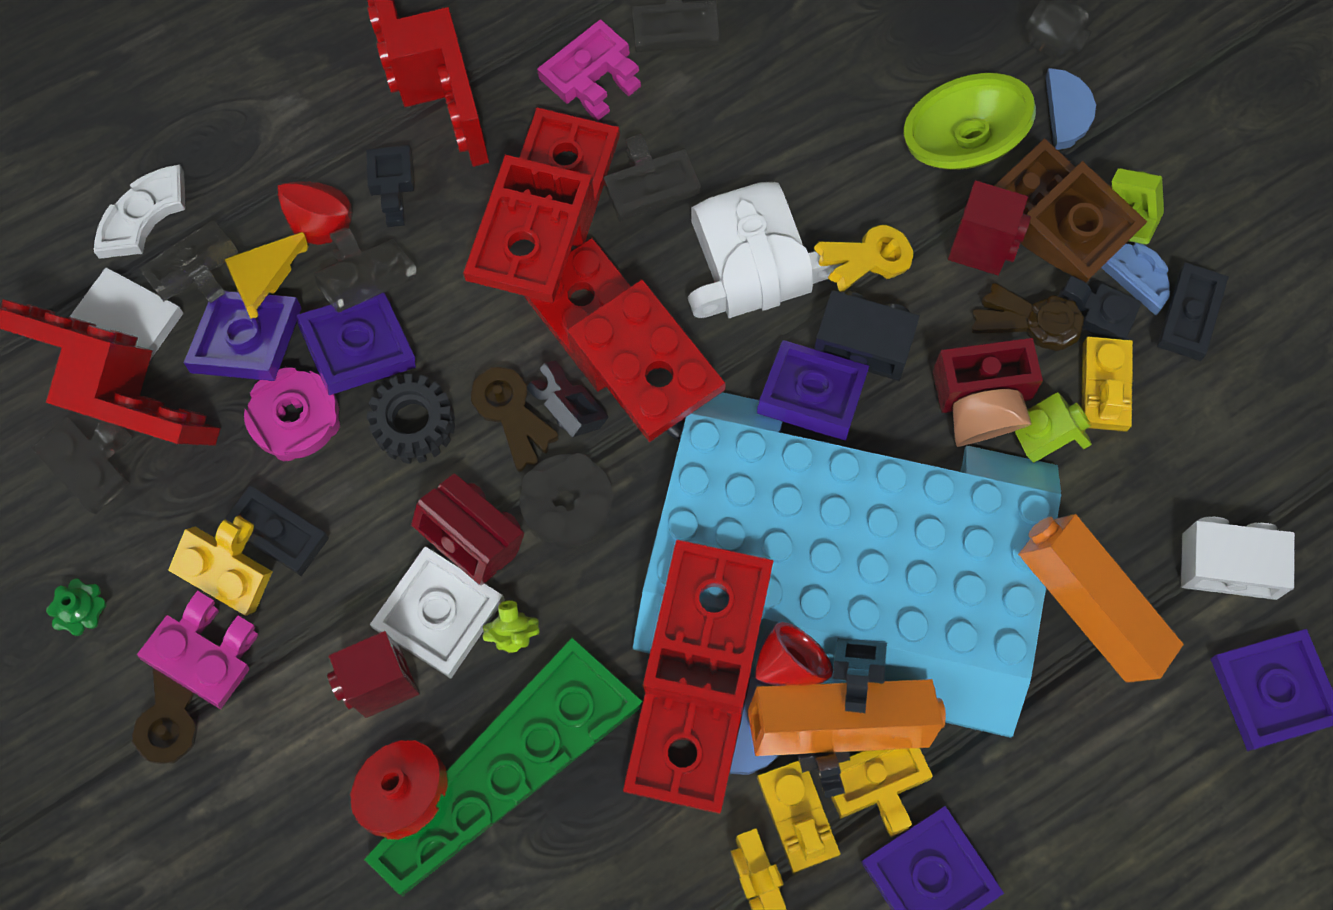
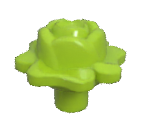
M504 601L498 605L499 616L494 621L483 625L484 633L482 636L484 641L495 642L496 648L499 650H505L509 653L517 652L520 648H526L529 645L530 637L539 634L538 618L527 617L523 613H518L515 601Z

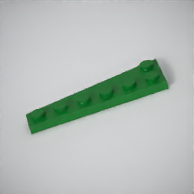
M571 638L446 771L448 781L445 797L441 794L440 800L436 805L439 810L434 818L415 834L399 840L384 838L364 860L399 895H405L642 707L643 701L579 643Z

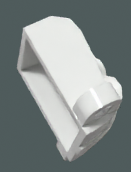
M759 182L710 197L691 207V222L715 282L694 290L688 296L693 315L697 318L709 317L725 311L728 318H732L760 308L764 311L780 306V302L811 293L814 283L827 280L829 274L835 268L842 265L820 266V255L816 251L807 252L800 239L784 193L777 182Z

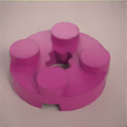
M296 368L279 369L275 381L259 380L250 392L252 398L248 403V410L245 409L244 412L245 425L253 440L265 452L275 455L277 459L282 461H291L295 458L306 457L317 452L327 444L340 428L338 418L339 405L335 394L328 395L319 374L297 371ZM292 404L296 409L303 406V412L300 413L298 420L294 422L290 420L281 421L286 415L284 408L287 405Z

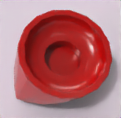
M308 181L278 185V197L282 212L293 233L303 232L307 243L315 245L331 243L342 237L350 227L353 217L352 206L348 197L342 191L333 186Z
M787 622L776 624L766 638L756 667V679L776 686L821 684L833 675L830 659L819 644L802 629Z

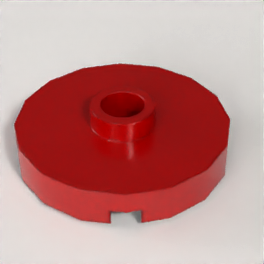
M399 740L382 747L366 760L355 777L350 794L351 809L355 818L368 832L375 836H384L386 839L399 840L417 833L438 812L439 808L436 805L440 800L441 794L445 797L448 786L446 767L430 747L418 741Z

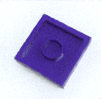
M383 289L297 315L298 326L328 395L416 368L415 356Z
M213 290L185 358V366L193 374L275 381L297 322V315L301 311L297 298L267 295L257 308L258 317L250 319L239 292Z
M782 340L759 400L757 414L846 441L869 366Z
M1307 629L1217 654L1211 658L1247 752L1333 727V689Z
M946 806L861 861V864L891 910H981L1004 894Z

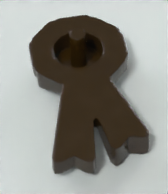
M993 283L991 293L983 297L982 305L995 311L973 310L976 322L972 326V332L975 334L1028 332L1037 346L1060 351L1078 342L1084 325V317L1076 303L1072 300L1052 295L1032 305L1000 285Z
M492 367L474 380L471 402L486 421L502 423L516 470L521 472L526 465H538V459L527 437L535 443L542 453L547 454L549 444L557 442L559 436L554 429L525 408L527 386L519 374L512 369Z
M153 668L155 705L136 719L132 742L140 755L148 762L173 764L193 748L196 726L186 709L195 693Z

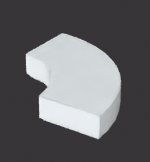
M180 165L168 166L142 176L130 184L131 189L115 205H109L99 223L94 241V253L99 259L142 254L146 237L154 225L170 214L185 210V177Z

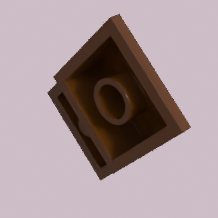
M1045 138L994 185L1028 196L1023 214L1030 215L1031 219L1024 240L1020 244L1049 264L1084 282H1087L1147 223L1136 210L1087 164L1082 161L1075 167Z

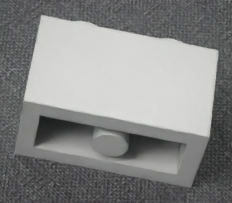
M1221 517L1201 518L1182 535L1181 588L1277 600L1294 589V532L1278 531L1277 526L1270 523H1252L1246 527L1230 525L1227 519Z

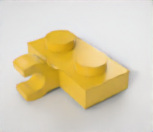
M236 516L233 523L223 520L216 532V537L209 535L196 526L185 529L168 569L170 572L245 616L256 611L273 572L242 554L253 532L254 524L240 516Z
M920 748L862 751L850 756V761L839 763L845 794L833 796L831 799L840 819L877 803L881 818L890 837L909 830L912 823L898 794L930 781L933 777Z
M757 829L737 835L738 849L732 850L731 855L746 898L749 899L757 896L749 900L751 910H787L779 887L783 886L784 883L777 865L770 866Z

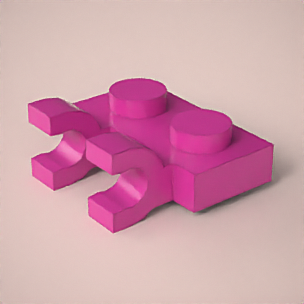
M601 19L537 68L539 79L566 104L575 97L579 98L583 107L596 121H599L610 112L609 106L602 101L607 97V91L597 83H594L605 73L609 72L618 87L628 96L641 87V81L634 76L639 72V66L627 58L630 54L629 44Z
M197 591L187 604L180 622L167 615L138 652L137 656L140 660L217 708L222 709L250 670L248 664L241 661L240 658L257 639L258 633L253 631L255 629L253 624L237 616L228 628L220 647L202 637L200 634L215 618L219 610L213 606L215 604L214 600Z

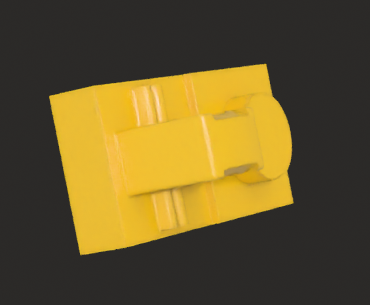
M1086 337L1083 342L1082 410L1090 421L1091 427L1089 428L1128 431L1132 426V340Z
M799 761L758 775L757 780L792 873L841 855L809 771L802 773Z

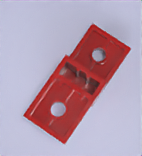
M367 0L369 17L378 41L376 43L383 69H385L391 93L400 92L404 107L446 98L460 153L469 151L473 167L489 163L477 110L449 7L399 19L394 0Z
M536 108L520 157L506 154L504 156L463 272L465 280L554 303L572 245L579 247L586 241L619 141V127ZM565 151L573 152L578 156L576 161L570 165H560L554 159L559 153ZM518 240H529L535 245L532 252L524 256L512 254L510 248Z
M593 238L570 252L554 303L524 296L598 392L607 387L649 442L725 390L723 379L646 283L641 280L631 287ZM577 290H588L594 295L593 301L586 306L574 305L570 301V297ZM663 368L672 374L673 379L666 386L655 387L646 380V377L651 370Z
M2 299L0 306V329L62 348L46 403L176 444L216 446L221 428L206 424V415L179 408V410L164 407L165 403L162 401L140 396L153 350L137 346L138 337L116 330L102 329L96 327L97 325L77 318L56 315L54 311L38 306L24 305Z
M676 539L644 678L645 697L623 789L624 793L721 814L774 560ZM710 587L723 589L729 597L727 606L722 611L716 613L705 610L699 600L704 590ZM678 740H688L697 749L695 762L685 768L675 766L668 757L669 748Z

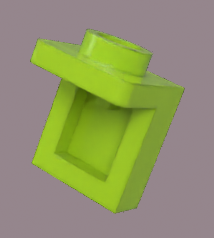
M1118 168L1112 179V189L1147 221L1129 241L1148 244L1164 213L1162 176Z
M1059 392L1028 409L1031 425L1015 431L1026 456L1033 463L1073 440H1076L1083 449L1092 445L1085 432V429L1091 427L1086 414L1077 402L1070 406Z

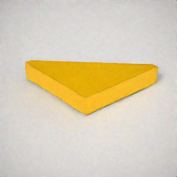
M303 232L225 259L230 275L250 319L258 317L257 308L269 292L273 294L276 292L292 270L290 264L295 257L307 251L308 245Z

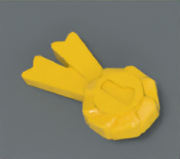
M887 225L871 228L864 235L862 243L819 242L814 246V250L820 255V266L843 264L835 268L827 277L829 280L837 283L840 292H844L869 271L883 275L886 279L901 275L910 268L913 259V249L905 235Z

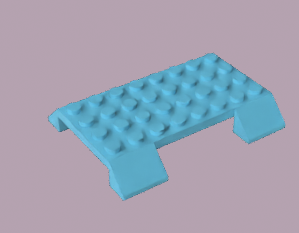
M723 392L686 417L643 587L633 650L649 654L651 652L676 539L771 559L774 561L750 677L756 678V667L764 642L776 624L780 622L791 623L811 636L824 650L830 659L832 667L834 666L837 638L886 642L884 681L932 679L936 696L941 698L945 705V723L1009 738L1013 737L1031 681L1046 591L1043 583L1018 554L1030 540L1028 534L1038 522L1047 517L1058 518L1061 500L1058 465L1041 461L1033 463L1027 458L966 445L961 472L780 433L783 421L757 414L759 400ZM710 587L702 592L699 600L705 610L716 613L722 611L727 606L729 597L723 589ZM832 675V677L821 684L847 683V681L833 679Z

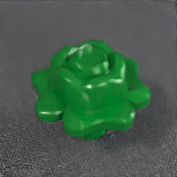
M76 578L70 581L68 587L58 586L55 589L54 600L46 609L47 614L54 617L52 627L59 631L68 630L74 636H80L84 632L85 627L88 629L96 628L99 622V615L107 605L106 601L99 597L101 593L100 587L96 584L86 585Z

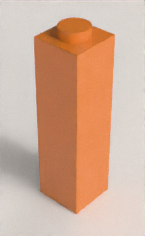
M1076 514L1057 519L1047 517L1038 522L1028 534L1030 540L1018 555L1125 682L1161 679L1184 645Z
M932 679L884 681V684L868 682L866 713L845 711L847 683L813 684L807 686H758L749 705L748 716L755 756L930 748L939 731L945 725V705L941 698H937Z

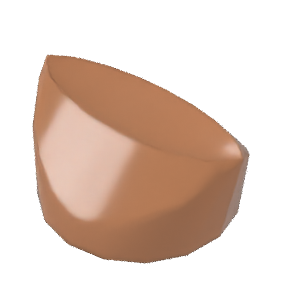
M997 389L972 394L959 399L952 407L957 447L1001 436L1031 425V419L1023 395L1018 390Z

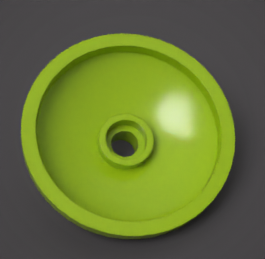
M981 73L954 79L929 92L912 108L904 125V138L911 154L919 161L942 169L960 170L990 163L1011 151L1029 132L1036 116L1034 97L1026 84L1017 78L1005 74Z

